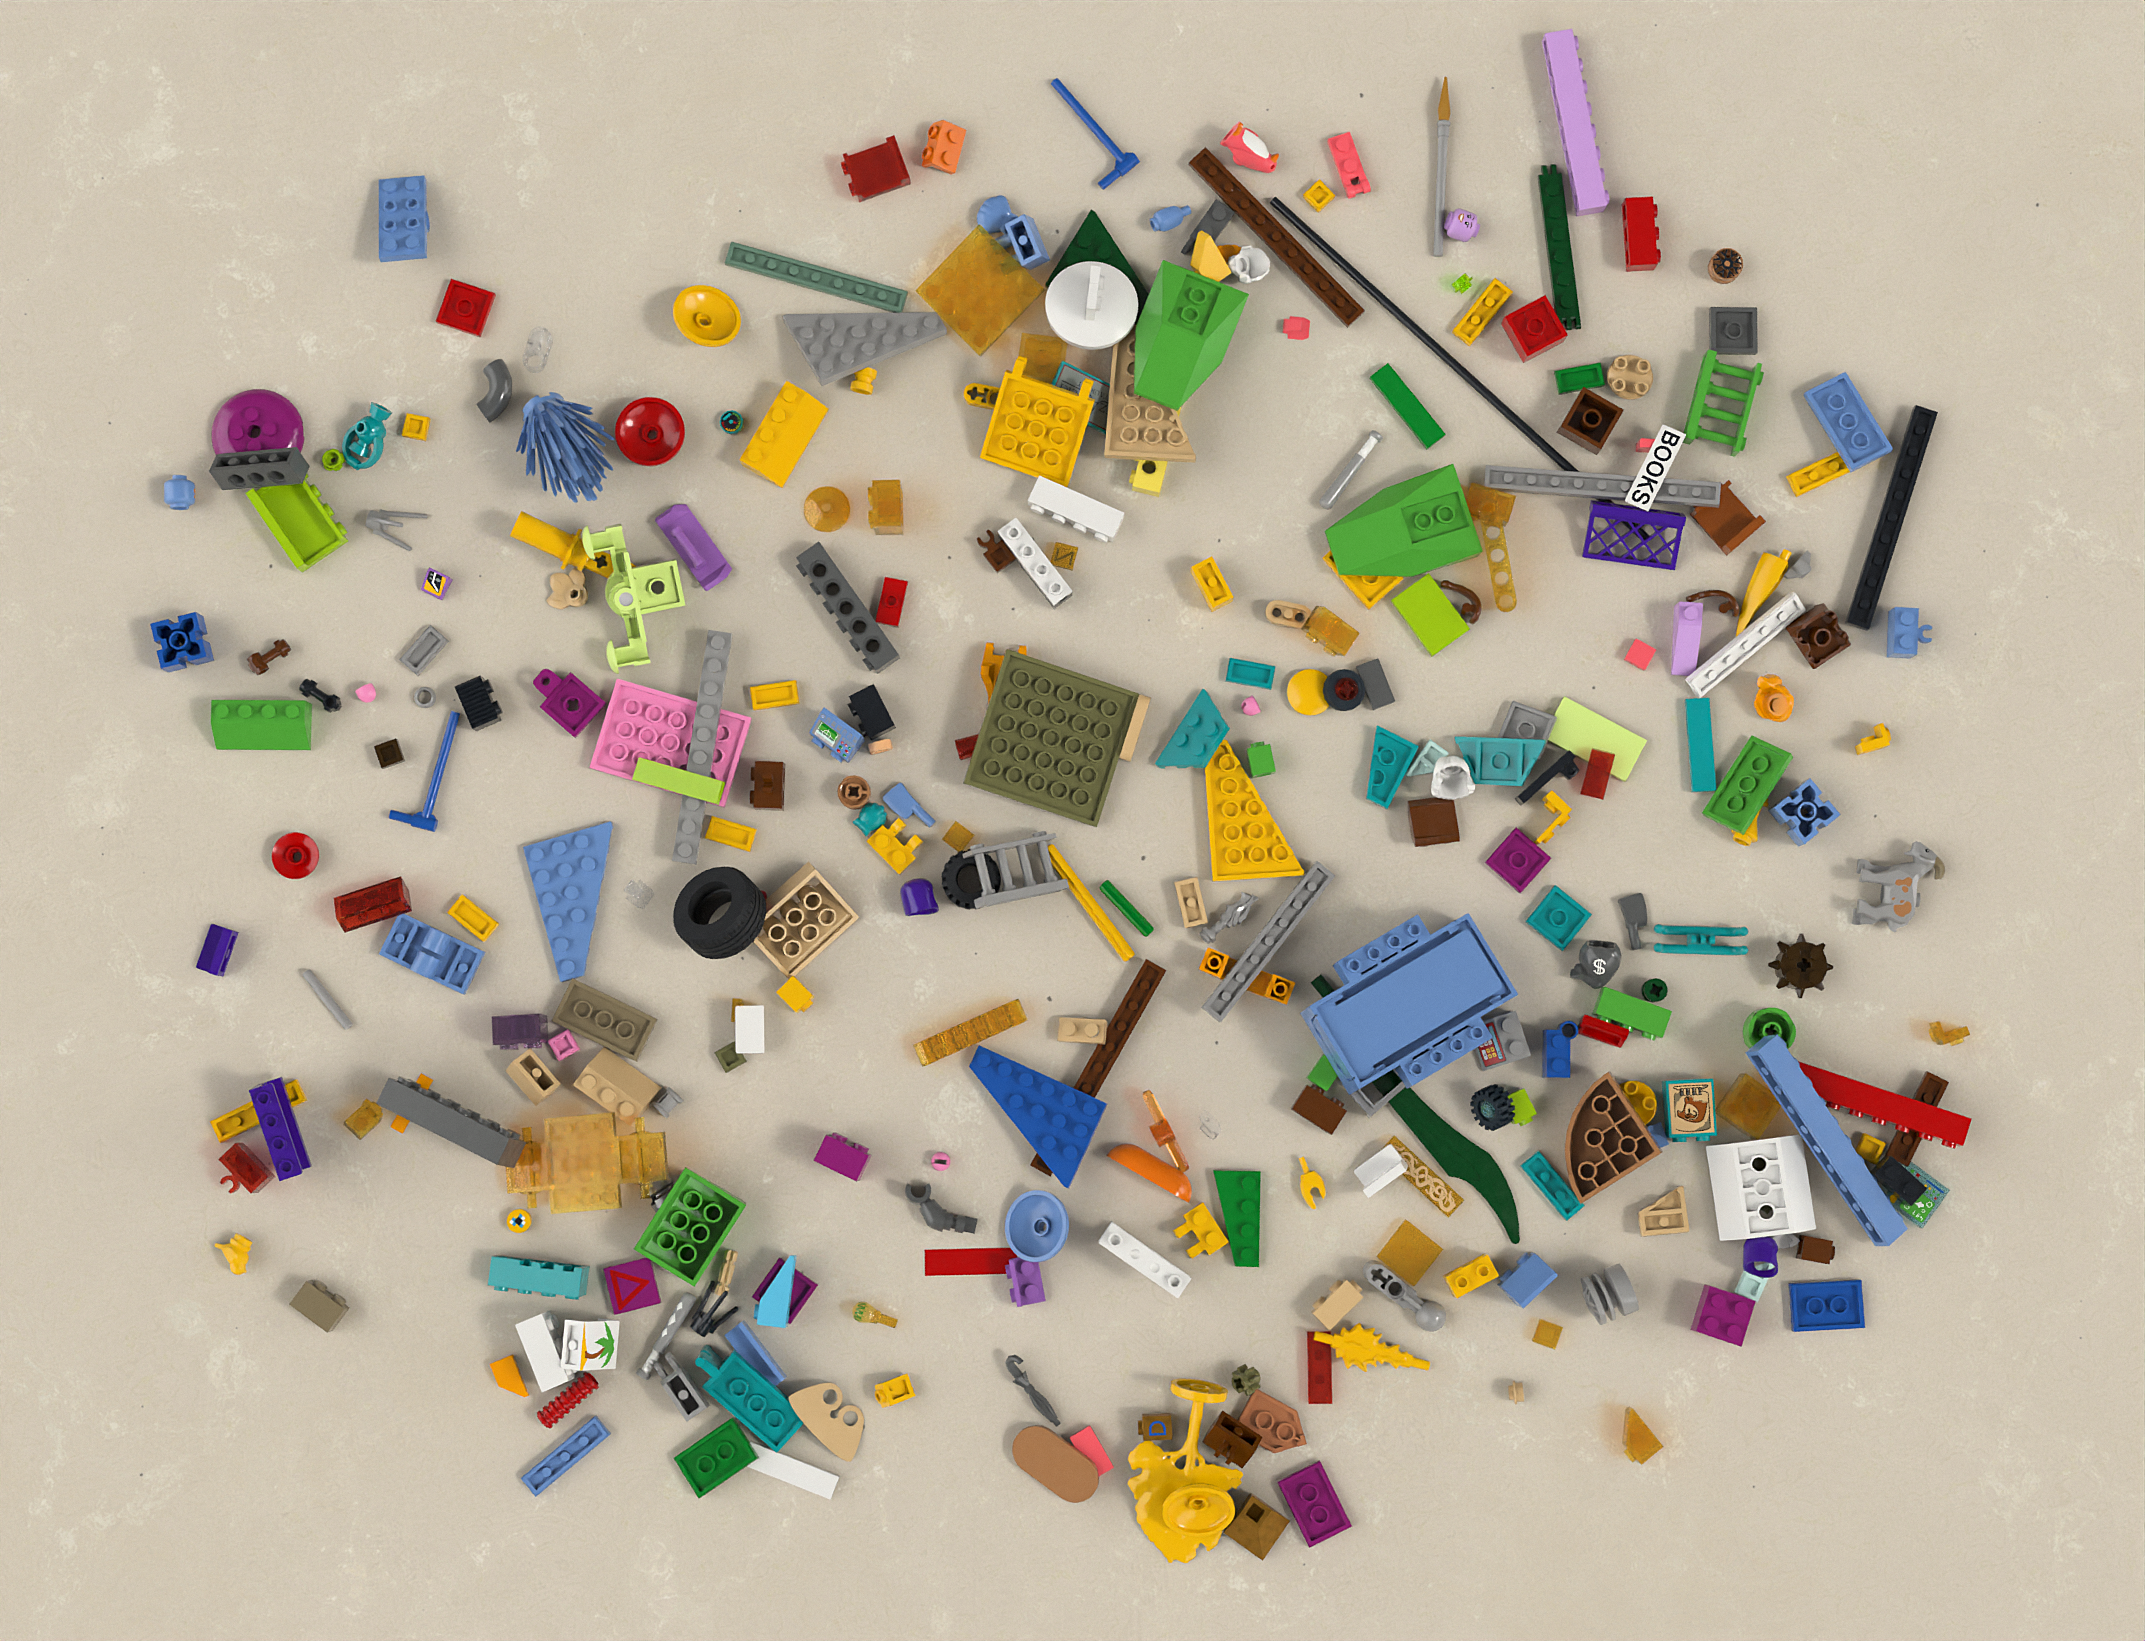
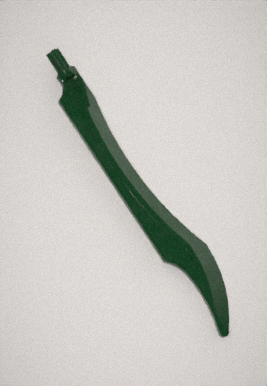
M1322 974L1311 982L1322 998L1335 991ZM1393 1069L1372 1081L1383 1097L1402 1082ZM1410 1087L1402 1089L1388 1103L1449 1177L1460 1178L1468 1182L1484 1197L1500 1219L1511 1243L1518 1244L1520 1237L1516 1205L1507 1180L1495 1160L1488 1152L1472 1143L1439 1117Z

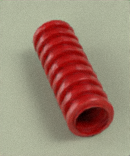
M584 1372L583 1377H578L577 1382L574 1381L571 1383V1387H566V1391H562L560 1393L561 1396H556L554 1402L550 1401L548 1407L544 1406L543 1411L539 1410L537 1412L538 1419L546 1428L551 1429L553 1423L557 1424L559 1418L563 1419L565 1413L569 1414L570 1409H574L576 1404L582 1403L581 1399L585 1400L587 1394L591 1395L593 1389L597 1390L599 1388L598 1382L589 1372Z

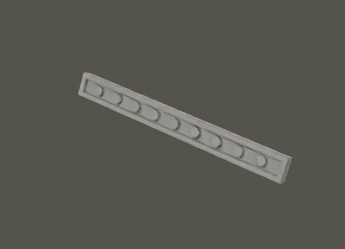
M1486 465L1484 490L1625 501L1637 476ZM1664 478L1653 503L1719 508L1721 482Z
M708 630L686 770L706 777L711 776L733 636L732 633ZM682 795L672 861L697 865L707 801Z

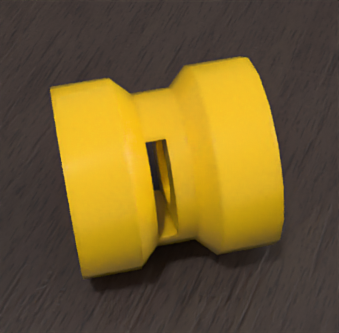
M867 367L855 372L856 380L851 382L850 390L860 394L872 395L874 387L871 383L876 379L877 371Z

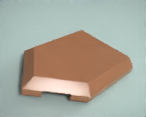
M1259 1389L1250 1395L1238 1421L1262 1436L1259 1443L1260 1446L1275 1454L1307 1444L1296 1410Z

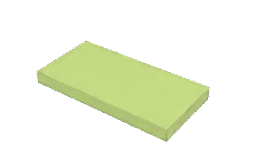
M1564 696L1554 713L1557 720L1548 742L1567 752L1570 750L1576 757L1625 782L1647 740Z

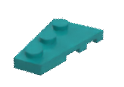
M1378 725L1375 732L1366 799L1388 809L1419 746Z

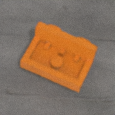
M945 120L933 123L928 130L929 139L927 146L922 152V166L925 168L932 166L946 173L954 174L966 129Z

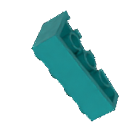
M495 1255L491 1256L488 1285L494 1286L496 1291H508L509 1288L518 1289L517 1293L532 1294V1291L541 1292V1296L555 1297L557 1294L564 1295L566 1299L579 1300V1297L586 1295L590 1266Z

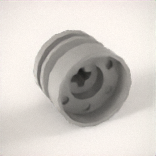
M1620 1264L1604 1269L1605 1281H1602L1597 1273L1592 1274L1593 1284L1589 1277L1581 1278L1585 1302L1599 1325L1607 1323L1605 1312L1611 1321L1616 1320L1614 1310L1616 1307L1623 1316L1639 1310L1638 1301L1631 1282Z

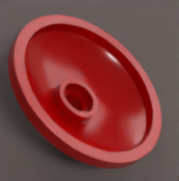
M644 397L631 402L622 410L616 422L615 438L619 449L630 461L641 466H658L673 459L680 451L685 439V425L680 413L671 403L656 397ZM651 432L656 433V437L653 439L648 438Z

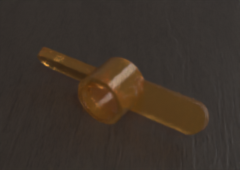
M1150 1090L1144 1091L1143 1099L1155 1121L1154 1124L1149 1126V1129L1159 1148L1166 1145L1177 1168L1182 1172L1187 1171L1189 1164L1167 1119L1164 1117L1153 1093Z

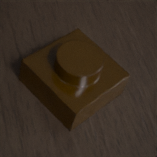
M395 738L374 746L382 769L405 762L398 739Z

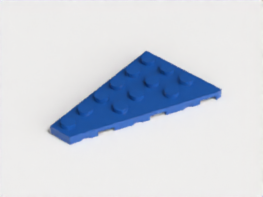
M979 1045L969 1065L970 1069L1061 1184L1066 1188H1070L1108 1104Z

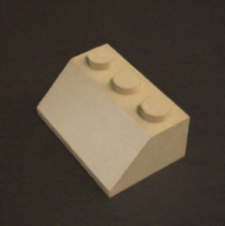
M606 1047L590 1061L573 1084V1086L629 1126L636 1125L662 1088Z

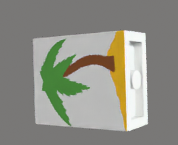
M598 1318V1321L566 1319L561 1368L578 1371L616 1369L620 1321Z

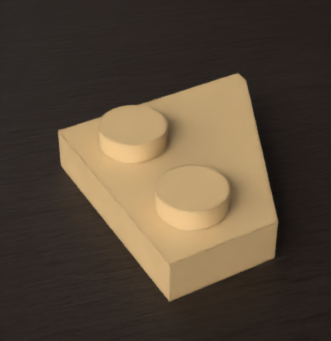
M1679 1186L1638 1213L1641 1237L1688 1233L1690 1231L1683 1186Z

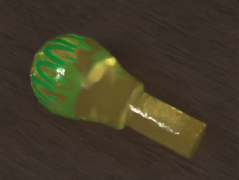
M858 1302L852 1309L853 1318L860 1323H881L892 1328L896 1327L898 1319L881 1314V1311L875 1309L867 1302Z

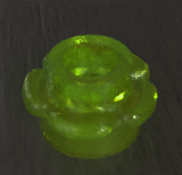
M1466 273L1463 274L1452 284V287L1455 289L1454 292L1460 291L1463 294L1472 286L1470 281L1473 277L1469 278Z

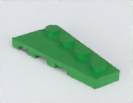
M1213 1170L1235 1267H1259L1261 1172Z

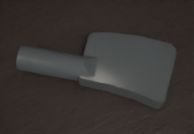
M1637 893L1618 899L1626 928L1628 929L1632 950L1641 949L1637 927L1647 925L1645 900L1643 894Z

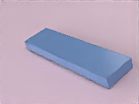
M594 1416L521 1477L522 1481L536 1497L611 1433L600 1419Z

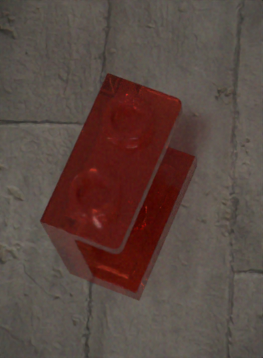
M894 135L887 137L884 144L850 156L847 153L842 154L844 159L843 162H840L845 176L849 174L852 181L848 183L852 197L857 195L859 202L911 184Z

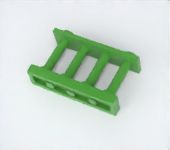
M1708 349L1702 359L1683 432L1686 436L1682 443L1690 445L1694 439L1704 438L1733 446L1730 456L1735 457L1745 448L1747 438L1743 436L1756 386H1760L1764 372L1761 371V363H1757L1752 371L1719 363V360L1716 359L1717 352ZM1720 372L1750 380L1747 393L1714 385L1710 381L1711 374ZM1711 393L1744 402L1741 415L1708 407L1704 403L1706 395ZM1705 415L1738 424L1735 437L1703 429L1702 426L1698 425L1700 417Z

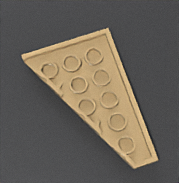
M1134 325L1125 338L1113 345L1104 456L1105 458L1196 463V454L1190 445L1176 410L1134 394L1136 325Z

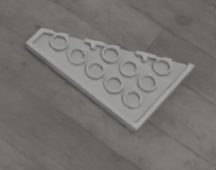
M937 312L786 314L783 316L785 325L821 386L947 334V328Z

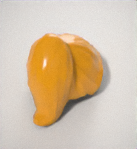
M1767 674L1764 677L1760 676L1757 679L1759 690L1754 701L1757 714L1762 718L1781 723L1786 721L1793 710V696L1782 685V680L1779 676L1775 674Z

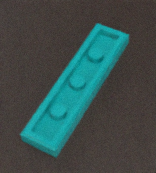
M1710 698L1685 699L1691 792L1716 791Z

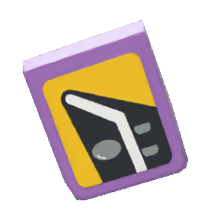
M429 567L421 590L443 600L453 580Z

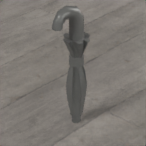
M1017 1355L1008 1356L1005 1363L1008 1371L1015 1378L1013 1383L1023 1387L1038 1411L1051 1423H1054L1056 1427L1059 1426L1061 1423L1057 1419L1058 1417L1052 1406L1029 1383L1026 1371L1022 1373L1014 1363L1016 1362L1019 1365L1023 1360Z

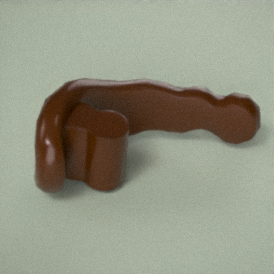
M1443 580L1440 583L1443 589L1458 592L1471 601L1472 605L1469 603L1463 604L1461 615L1465 617L1470 616L1469 622L1475 624L1482 610L1479 597L1472 590L1462 585Z
M1706 590L1686 597L1687 602H1694L1710 596L1724 597L1728 601L1719 604L1718 610L1721 613H1726L1732 609V616L1737 617L1739 615V605L1736 599L1726 591Z

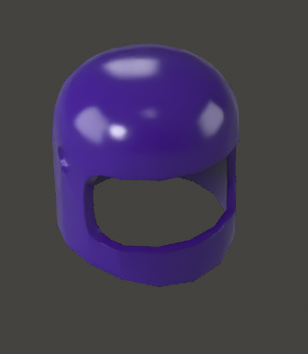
M917 878L909 880L902 885L900 896L905 916L929 915L939 911L938 903H936L933 894V885L929 880Z
M1766 1236L1746 1239L1743 1245L1744 1271L1763 1278H1771L1777 1275L1778 1246L1773 1238ZM1754 1262H1767L1775 1267L1769 1270H1757Z

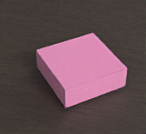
M569 1029L548 1040L558 1061H562L581 1050Z

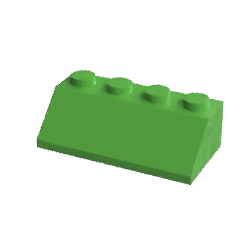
M211 700V727L217 750H311V703L305 700Z

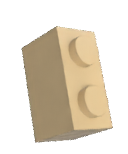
M531 1048L515 1059L505 1070L535 1106L549 1097L561 1084Z

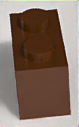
M1314 1084L1311 1087L1305 1085L1291 1110L1329 1135H1332L1347 1112L1343 1108L1345 1104L1335 1097H1332L1330 1100L1323 1096L1325 1091Z

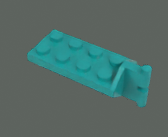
M703 1346L695 1360V1364L710 1376L704 1382L702 1388L777 1453L804 1424L793 1410L789 1398L735 1350L723 1360L712 1350L711 1346Z

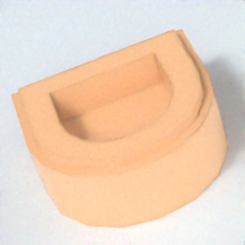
M890 739L868 744L871 755L893 749Z

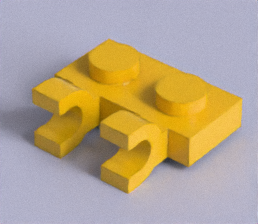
M900 818L889 829L882 825L866 841L899 875L916 859L912 852L923 843L917 835H914L905 846L896 838L907 826Z
M1203 1202L1185 1213L1183 1217L1186 1222L1172 1230L1177 1238H1181L1192 1230L1199 1240L1198 1243L1185 1250L1190 1259L1204 1250L1208 1255H1211L1229 1243Z

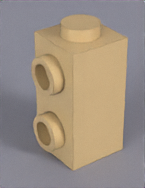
M1338 1279L1329 1288L1331 1293L1326 1298L1321 1296L1312 1305L1315 1309L1311 1312L1329 1331L1363 1298L1360 1294L1362 1288L1353 1279L1350 1282L1346 1279L1341 1282Z

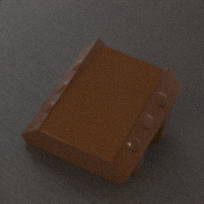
M1824 603L1815 605L1814 608L1786 627V630L1812 669H1816L1851 645L1847 633L1838 625L1836 613L1828 610Z
M1434 797L1408 801L1407 813L1411 838L1415 847H1427L1429 845L1460 841L1454 800Z

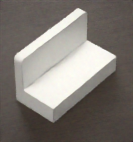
M764 1005L735 1007L736 1053H764Z
M1389 1144L1358 1166L1354 1173L1364 1185L1363 1192L1369 1198L1404 1173L1408 1168V1164L1394 1146Z

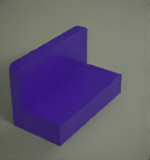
M211 924L196 968L223 977L239 932Z

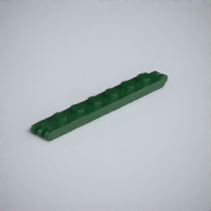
M1556 164L1550 165V174H1548L1547 165H1541L1542 174L1538 175V186L1554 311L1561 324L1565 322L1567 331L1572 330L1571 321H1574L1575 329L1577 330L1581 329V320L1562 173H1557Z

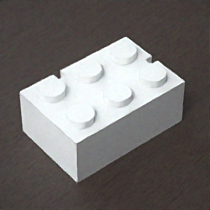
M548 1311L515 1325L542 1392L576 1378L575 1373L577 1370L561 1368L563 1336L560 1337L558 1335L557 1328L560 1325L555 1314L551 1315V1312Z

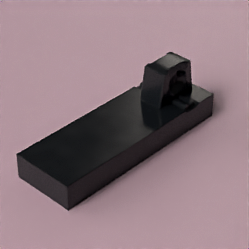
M1570 750L1566 752L1515 798L1520 806L1523 805L1558 773L1567 780L1573 778L1580 771L1573 761L1576 756Z

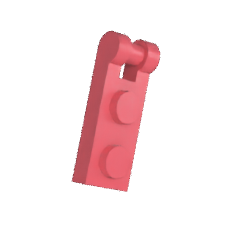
M1350 132L1329 138L1327 142L1348 199L1356 197V194L1361 192L1363 194L1371 192L1370 184L1365 176ZM1358 179L1359 184H1351L1352 180Z

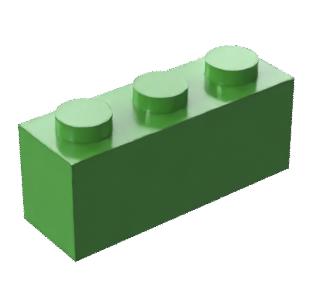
M1608 987L1600 989L1592 1012L1593 1015L1598 1016L1597 1019L1609 1023L1611 1021L1618 1023L1620 1027L1629 1029L1630 1033L1633 1030L1642 1032L1641 1037L1655 1041L1656 1038H1663L1672 1013L1668 1009Z

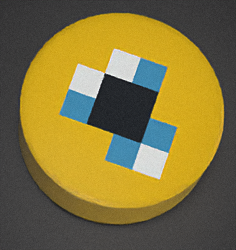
M524 1209L513 1210L507 1217V1225L515 1233L527 1231L532 1224L530 1213Z

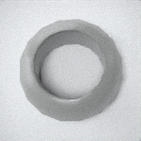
M421 687L416 691L414 699L419 707L429 708L435 703L436 694L429 687ZM425 691L430 692L431 700L426 704L419 701L420 694Z

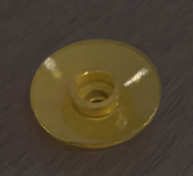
M829 486L820 487L812 491L806 498L804 515L809 525L815 530L834 532L847 522L850 515V504L845 494L839 489ZM829 504L831 508L825 512L822 510V506Z

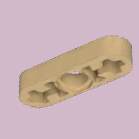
M1139 695L1119 757L1120 759L1131 762L1151 697Z

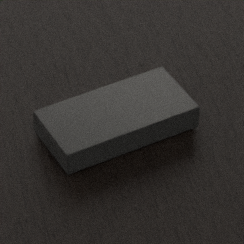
M1378 658L1356 666L1357 672L1364 682L1365 692L1372 710L1395 702Z

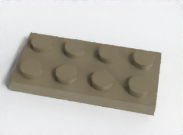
M572 978L551 1021L637 1062L658 1019Z

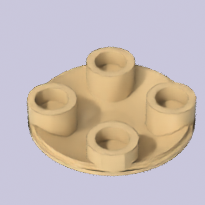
M1635 355L1617 357L1611 363L1607 372V381L1610 389L1617 396L1628 400L1643 397L1650 390L1653 383L1650 362Z

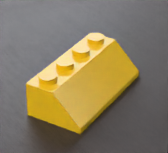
M786 381L739 459L742 466L783 488L829 409L806 391Z

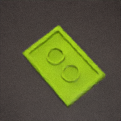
M1429 573L1391 600V603L1431 657L1470 630Z

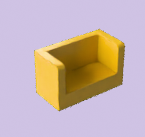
M1212 556L1191 567L1190 572L1211 612L1233 601L1234 597Z

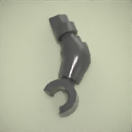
M907 1183L905 1188L907 1200L912 1204L921 1206L919 1210L930 1228L940 1232L943 1230L950 1231V1228L955 1229L954 1232L975 1234L977 1218L962 1215L953 1217L952 1213H948L934 1199L931 1200L929 1198L931 1195L930 1184L924 1187L925 1195L917 1198L912 1195V1186Z

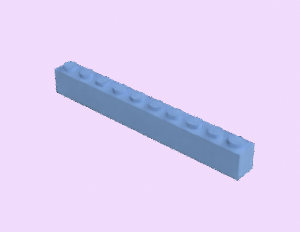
M1778 1034L1764 1036L1745 1053L1875 1246H1890L1908 1229L1903 1222L1902 1216L1896 1212L1890 1203L1888 1195L1881 1190L1877 1184L1876 1177L1869 1172L1864 1164V1159L1857 1154L1851 1145L1850 1138L1843 1133L1839 1127L1838 1120L1831 1115L1825 1106L1824 1099L1817 1094L1811 1080L1805 1076L1799 1067L1797 1059L1790 1054L1786 1048L1785 1041Z

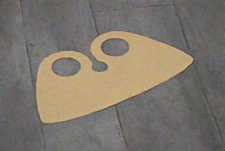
M833 1383L813 1385L790 1395L789 1402L805 1426L836 1456L846 1462H851L857 1451L863 1431L864 1417L861 1410L856 1406L847 1405L838 1412L837 1418H831L830 1412L836 1410L843 1400L842 1391ZM828 1389H832L837 1393V1400L831 1405L826 1404L823 1400V1394ZM847 1411H854L858 1416L857 1423L853 1426H847L843 1421L844 1414Z

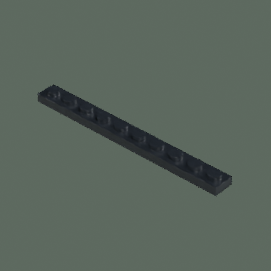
M1918 405L1913 407L1845 621L1847 625L1868 631L1938 414L1936 411Z

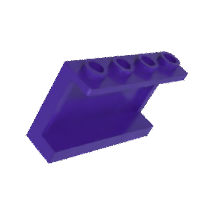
M279 1077L258 1084L250 1089L249 1093L278 1179L282 1181L303 1173V1169L310 1168L312 1164L283 1078Z

